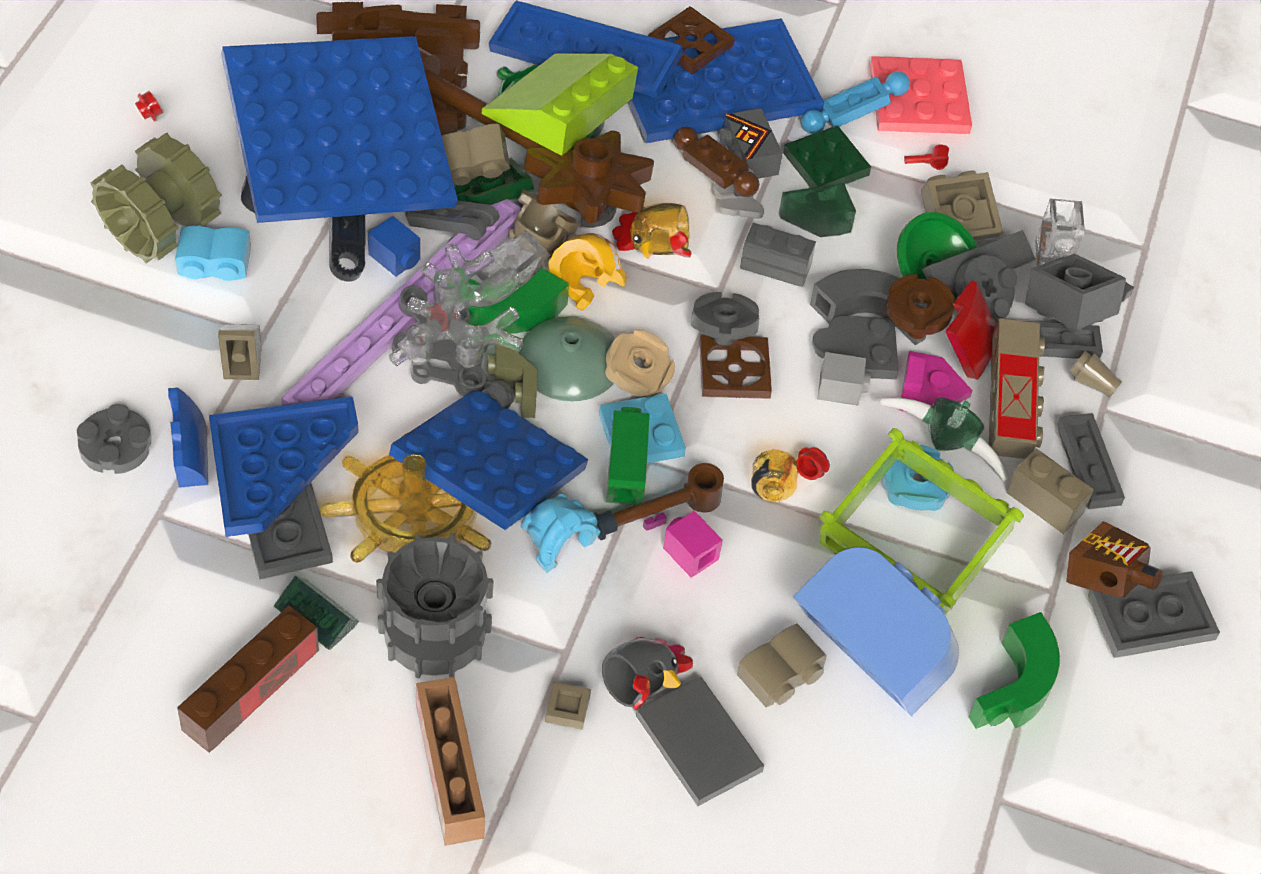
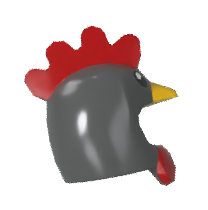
M636 637L634 640L623 643L609 652L602 663V677L609 693L618 703L638 710L647 699L664 689L679 687L681 682L677 675L693 667V659L685 655V648L681 645H667V641L661 638Z

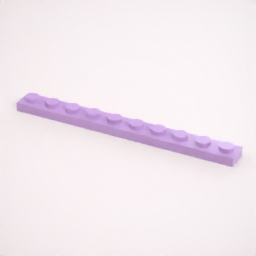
M508 199L491 205L498 211L500 217L493 226L486 228L487 232L480 240H473L467 234L458 233L294 385L282 397V406L336 399L392 346L396 335L405 334L417 322L414 317L406 316L399 308L398 302L402 290L408 286L422 288L428 297L425 309L429 311L446 295V277L454 269L467 275L509 235V230L515 227L514 221L522 208ZM412 302L407 303L410 306H417Z

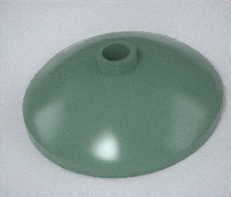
M570 316L546 320L533 327L526 334L520 345L519 354L537 368V391L547 397L561 401H583L599 396L614 384V382H611L606 377L605 369L607 367L606 354L615 338L607 329L591 320Z

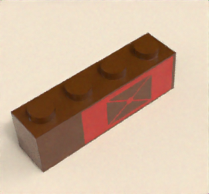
M291 606L285 608L177 707L181 731L208 753L214 750L319 651L317 627Z

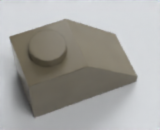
M223 325L218 332L223 378L259 380L262 351L260 325Z

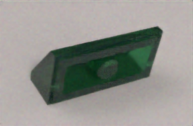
M294 576L274 604V607L280 612L291 606L317 627L318 642L328 650H331L359 622L357 618L316 586L298 576Z

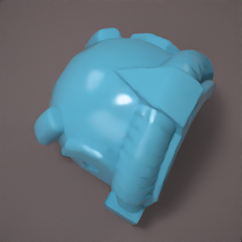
M558 494L556 498L544 500L534 508L531 514L525 515L521 522V528L527 530L533 543L540 551L536 559L546 573L557 566L558 563L555 559L561 547L574 533L579 532L578 540L585 548L593 544L601 532L597 527L598 520L591 511L586 510L578 500H568L565 494Z

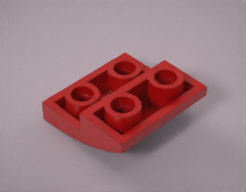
M970 281L953 303L958 315L945 332L966 376L978 380L992 357V335L996 323L977 282Z

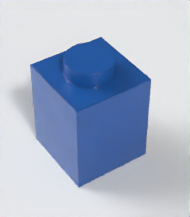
M391 216L368 232L369 255L395 277L405 270L412 269L421 260L420 237L394 216Z

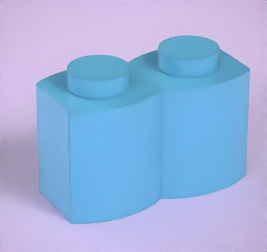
M186 226L181 228L175 257L178 275L190 279L213 276L225 281L246 278L251 251L249 231L234 227H224L216 230L205 226Z

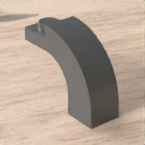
M852 269L837 272L814 284L810 306L828 324L835 317L851 316L859 313H870L883 318H889L885 312V305L892 284L899 278L888 273L869 269ZM895 325L915 346L926 339V337L914 339L908 335L907 331Z

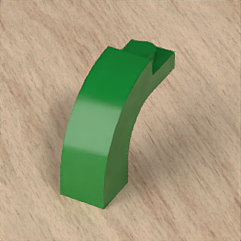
M543 268L527 283L511 290H495L485 287L455 269L446 277V299L454 306H466L470 311L468 325L486 332L498 334L527 332L536 325L555 318L568 305L569 283Z
M1041 612L1009 624L1001 644L1016 666L1018 679L1008 686L975 699L968 716L975 729L987 724L997 726L1007 720L1008 717L1015 728H1018L1030 721L1045 704L1058 675L1060 653L1054 632Z

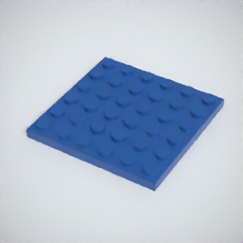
M416 37L222 46L221 56L257 223L456 207L458 199Z

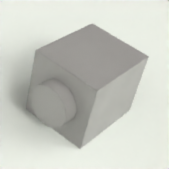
M825 352L820 372L817 399L858 406L861 393H868L871 373L865 372L866 358Z

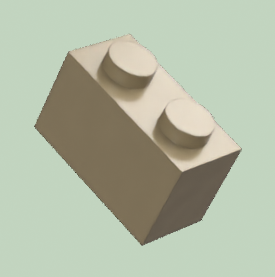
M1036 448L1015 469L1007 494L1064 534L1084 514L1094 489Z

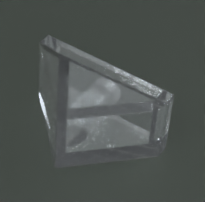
M525 230L516 239L495 247L485 257L481 267L474 273L488 288L495 290L515 289L527 283L542 268L548 252Z

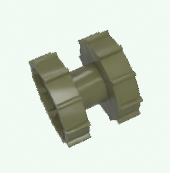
M165 133L158 139L153 137L135 150V153L138 155L135 171L139 173L140 177L125 169L124 165L121 164L113 171L108 169L90 182L93 187L91 203L95 205L99 216L104 222V228L111 232L126 252L130 251L135 256L143 259L146 264L154 258L157 260L162 259L178 247V244L175 242L178 226L174 224L173 220L184 226H206L221 214L219 198L222 194L217 190L215 182L209 173V167H205L201 160L190 150L188 144L184 145L178 140L171 138L168 133Z

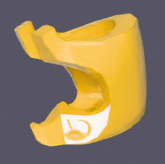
M587 233L571 237L554 251L549 261V272L569 283L568 296L576 302L575 307L581 311L591 304L595 296L590 288L583 287L580 284L581 278H598L597 283L605 287L608 281L615 282L621 287L627 282V276L621 266L615 246L599 234Z

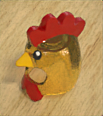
M659 203L647 207L643 206L642 212H632L619 217L620 226L612 230L614 239L617 240L616 247L619 251L635 249L647 259L652 255H679L685 258H690L692 255L691 250L688 249L690 236L689 218L686 207L682 204Z

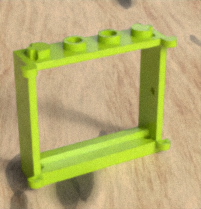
M892 428L888 436L893 441L832 514L828 511H823L819 516V519L825 522L820 528V543L835 554L850 548H868L881 554L892 565L897 562L845 527L844 524L898 459L998 526L944 594L908 570L914 578L912 580L917 584L920 591L926 587L941 601L940 606L945 610L944 614L946 615L1012 532L1015 521L1020 523L1024 518V514L1018 508H1010L1006 501L994 499L985 493L977 482L971 479H964L955 473L947 462L941 459L935 460L926 454L918 443L913 440L912 442L905 440L900 430Z

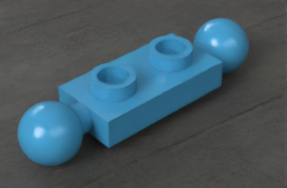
M901 71L889 74L886 82L881 84L877 77H874L823 100V111L820 112L814 109L806 111L801 117V127L805 132L815 134L822 131L827 122H830L832 127L845 125L891 104L889 94L902 96L907 93L910 88V79L906 73Z

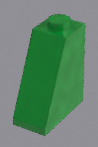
M623 407L621 411L614 410L605 501L607 503L629 505L642 503L646 483L650 414L642 413L640 408Z

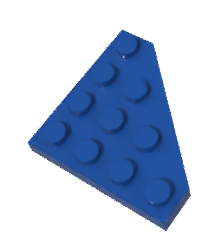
M353 397L209 415L225 537L264 532L359 433Z

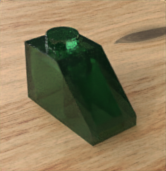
M838 183L782 192L778 214L780 219L822 238L851 233L856 209L845 184Z

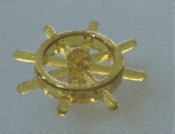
M417 454L406 456L402 463L387 455L370 466L365 465L352 456L345 457L342 460V466L359 477L353 489L352 501L326 503L320 508V513L325 518L354 516L359 531L365 537L350 553L351 560L356 563L362 562L377 547L386 552L392 551L395 553L404 545L415 541V536L418 534L421 535V538H449L453 534L456 541L464 540L481 551L489 550L492 544L489 538L472 529L477 517L476 511L448 493L437 494L441 489L426 479V461ZM403 477L400 484L392 481L393 479ZM377 489L393 497L371 499ZM460 506L458 512L453 517L439 509ZM394 512L383 523L374 516V514ZM431 520L439 526L426 530L425 522ZM405 522L411 525V531L398 530V528Z

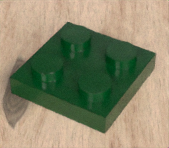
M838 125L784 145L783 154L815 195L870 175V164Z

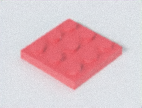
M871 57V79L877 77L881 84L886 82L888 75L895 71L906 73L910 79V88L907 93L902 96L889 94L891 104L876 110L878 131L970 134L972 121L962 60Z

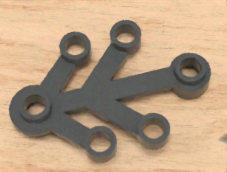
M418 286L404 288L398 302L400 310L406 316L415 318L432 343L412 339L408 334H398L393 340L392 352L401 358L408 357L412 353L446 361L452 368L450 370L434 367L426 360H418L414 363L411 371L412 379L419 384H426L430 380L454 385L456 391L462 396L471 391L482 392L485 389V382L488 381L485 371L481 368L483 355L490 343L488 334L483 331L471 333L468 340V348L471 353L468 364H466L459 354L464 327L467 326L470 319L469 309L464 305H455L451 308L448 317L450 330L447 338L425 309L428 301L426 292ZM412 302L417 306H410L407 303ZM461 314L464 316V319H457L454 315ZM474 340H481L484 345H477L474 343ZM405 343L408 348H400L397 344ZM424 369L428 374L421 375L417 370ZM465 381H473L476 385H469Z

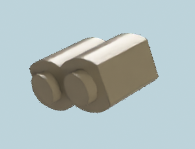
M499 124L483 125L469 131L454 132L442 136L454 185H465L471 179L478 176L495 178L500 176L502 172L510 169L505 133Z
M797 623L780 632L769 643L761 645L745 656L739 662L737 676L765 707H769L774 703L781 705L794 695L796 687L804 683L811 685L823 675L827 655Z

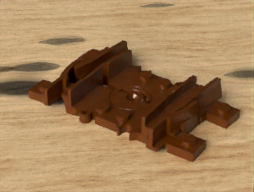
M332 2V12H318L316 14L317 34H332V41L416 37L420 48L438 57L440 61L439 76L461 89L467 87V76H460L458 74H468V64L463 60L464 49H478L480 46V21L466 19L467 6L436 4L435 14L402 10L401 5H380L363 8V2ZM431 95L441 136L458 132V130L466 127V114Z

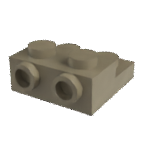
M971 170L960 173L957 177L947 178L946 175H936L929 178L920 191L926 213L938 212L954 218L968 230L974 240L999 237L1003 233L988 172L977 174L976 171Z

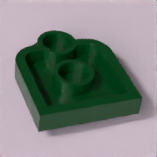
M509 158L510 169L502 172L500 176L495 178L478 176L471 179L465 185H456L454 187L458 201L493 205L506 199H518L523 189L530 191L534 189L531 177L512 158Z

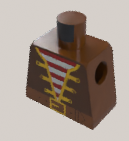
M1103 521L1069 552L1066 582L1122 598L1138 584L1155 590L1161 581L1163 572L1161 569L1149 565L1151 547L1148 543Z

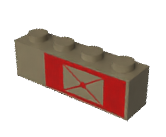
M999 318L992 335L989 445L998 456L1026 459L1036 447L1040 448L1042 444L1043 427H1038V417H1041L1043 412L1044 398L1043 396H1038L1039 387L1042 386L1044 380V366H1039V357H1042L1044 353L1045 337L1040 336V323Z

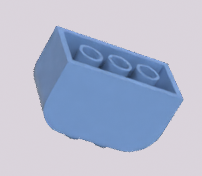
M857 547L843 550L833 556L793 598L805 615L912 717L952 676L958 664L959 646L944 614L945 610L940 606L941 601L928 588L924 587L921 591L918 589L917 584L912 580L914 578L913 575L898 561L892 565L881 554L868 548Z

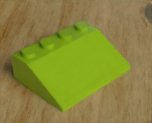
M554 54L483 107L481 114L562 156L575 146L578 141L585 138L633 99L638 67L613 54Z

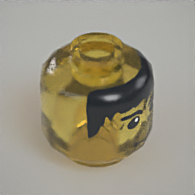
M772 449L759 454L752 465L751 487L754 493L761 499L770 502L787 500L794 494L798 481V463L795 458L779 449Z

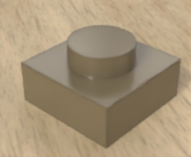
M553 682L545 722L583 730L591 689Z

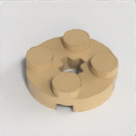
M635 330L634 333L625 334L624 332L618 335L610 345L606 354L607 367L605 374L611 382L616 383L624 391L643 398L654 396V394L661 392L667 386L674 375L675 363L674 359L670 360V356L667 353L669 348L662 339L648 331ZM641 358L644 360L643 365L646 369L638 367L634 361Z

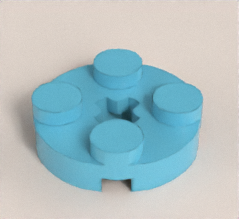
M920 445L926 454L935 460L941 459L940 452L934 448ZM898 459L883 476V485L888 492V500L896 506H904L913 510L936 511L942 508L944 502L950 496L949 493L922 475V479L927 481L918 482L912 479L917 472Z

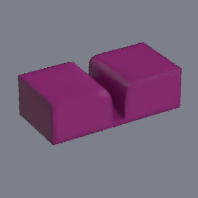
M663 512L656 515L655 519L653 517L645 519L643 527L648 531L666 524L667 517Z

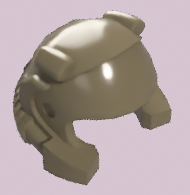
M523 189L518 198L523 207L514 221L515 227L509 230V236L511 239H515L528 252L541 254L542 259H548L552 257L554 250L567 241L569 235L577 231L576 219L553 205L539 204L537 202V193H530Z

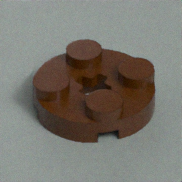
M906 275L896 280L889 291L885 312L891 321L900 329L907 331L908 335L914 339H922L926 335L936 334L944 330L950 324L954 312L953 303L955 299L950 288L937 278L929 276L928 280L917 279L918 275ZM914 302L918 304L926 303L927 306L926 308H919L914 305Z

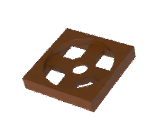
M691 6L648 34L649 37L667 41L664 38L671 30L679 36V39L673 43L682 45L683 51L687 48H696L702 54L696 58H690L683 53L678 62V65L690 74H694L733 47L735 41L732 35ZM711 33L717 43L712 45L704 37ZM693 35L697 40L688 41L686 36Z
M700 336L702 397L771 398L772 387L767 337H746L734 340L731 345L723 346L715 343L713 337ZM713 350H727V359L723 362L708 361L707 357ZM741 350L755 351L760 356L761 363H750L741 359ZM732 364H737L741 367V371L733 373L728 367ZM712 375L723 376L728 380L729 386L717 381ZM747 376L761 377L754 384L743 387V380Z

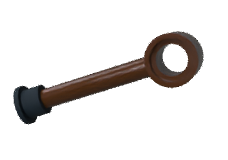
M700 463L689 471L688 481L682 489L615 513L607 511L598 515L597 512H593L598 520L597 527L601 531L598 536L599 540L606 539V535L616 532L619 526L685 502L697 512L707 513L715 510L720 505L724 483L722 471L713 464Z

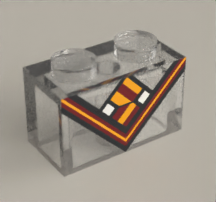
M1049 199L1035 240L1037 266L1073 253L1077 254L1085 232L1082 201Z

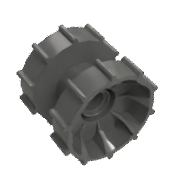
M418 534L415 536V541L404 545L395 553L389 551L387 553L388 563L385 566L383 577L376 580L377 598L383 599L385 608L384 614L378 615V633L384 634L388 648V660H396L405 668L414 671L416 678H420L422 674L434 676L448 674L449 677H454L456 671L466 667L474 659L480 661L482 659V646L484 645L486 633H491L492 615L486 614L485 607L487 599L493 597L494 580L487 577L485 566L482 563V551L475 553L468 546L456 541L453 534L449 538H421V535ZM431 605H439V606H441V607H439V608H431V607H429V606H431Z

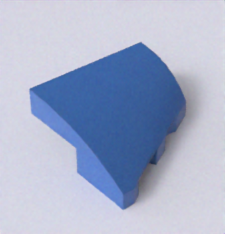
M178 387L168 388V397L173 414V422H170L173 462L179 488L208 485L207 425L198 406L185 392Z

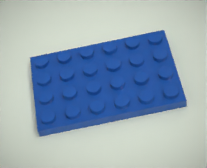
M782 18L722 28L735 38L733 47L694 74H690L677 64L658 98L634 92L633 99L628 103L645 142L652 143L673 139L675 132L685 126L693 128L697 134L718 131L724 128L726 114L761 108L767 121L800 116L812 109L820 112L823 111L824 101ZM711 33L704 37L712 45L717 43ZM693 35L686 36L688 41L697 40ZM679 36L668 37L664 39L668 42L673 43L674 41L679 39ZM687 48L683 51L690 58H696L702 54L696 48Z

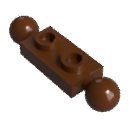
M681 127L675 132L673 142L676 148L683 152L684 159L723 189L734 183L736 193L742 197H751L757 193L760 185L758 177L754 173L749 172L748 164L708 134L699 139L697 132L691 127Z

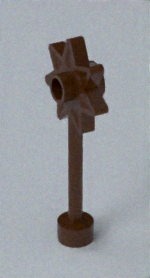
M419 47L431 95L484 125L499 124L506 138L527 149L524 168L526 171L542 179L539 183L537 202L539 204L565 203L568 207L579 211L588 223H596L603 211L609 206L636 213L642 212L646 192L640 185L651 180L654 160L621 153V134L618 131L612 130L596 138H583L561 156L481 114L482 108L488 103L440 77V61L438 57Z

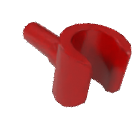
M939 144L933 148L932 154L904 156L905 164L930 163L933 168L942 170L948 164L949 147Z

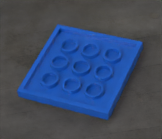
M481 391L469 392L391 444L389 452L391 457L504 530H507L532 511L538 504L586 469L589 460L576 452L574 448L549 435L544 429L522 418L515 411L507 407L502 409L499 402Z

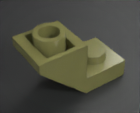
M496 340V354H489L488 374L495 375V381L502 380L511 389H515V403H522V418H535L537 368L504 340Z

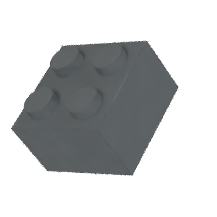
M1073 253L1031 268L1025 305L1037 310L1038 314L1051 317L1059 321L1067 329L1081 330L1084 327L1102 322L1119 314L1126 278Z

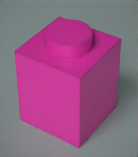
M693 511L683 518L677 517L670 522L666 528L663 549L692 578L719 560L723 540Z

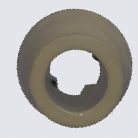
M1087 351L1082 354L1069 372L1076 377L1075 381L1102 392L1108 397H1111L1122 383L1095 353L1091 355Z

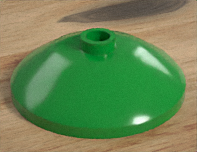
M938 212L923 213L910 220L899 235L897 243L898 265L903 277L906 275H918L917 279L927 280L922 269L978 246L968 230L954 218ZM955 292V293H953V295H954V299H955V301H956L957 298H958V296L956 295V292Z

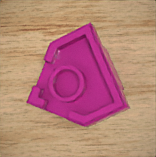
M909 351L901 398L931 405L932 409L942 413L944 408L956 402L961 403L971 397L973 390L943 357Z

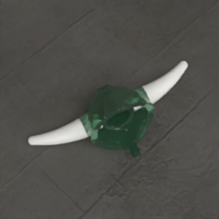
M883 398L881 400L882 405L907 411L927 424L932 443L937 451L965 448L988 462L1002 480L1008 479V474L1000 458L992 447L980 437L984 431V424L974 412L968 409L971 404L965 400L963 404L947 398H937L931 406L907 398Z

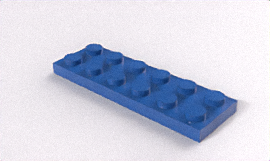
M517 0L488 43L490 52L536 65H541L554 54H613L638 67L634 92L654 98L659 97L683 55L682 45Z

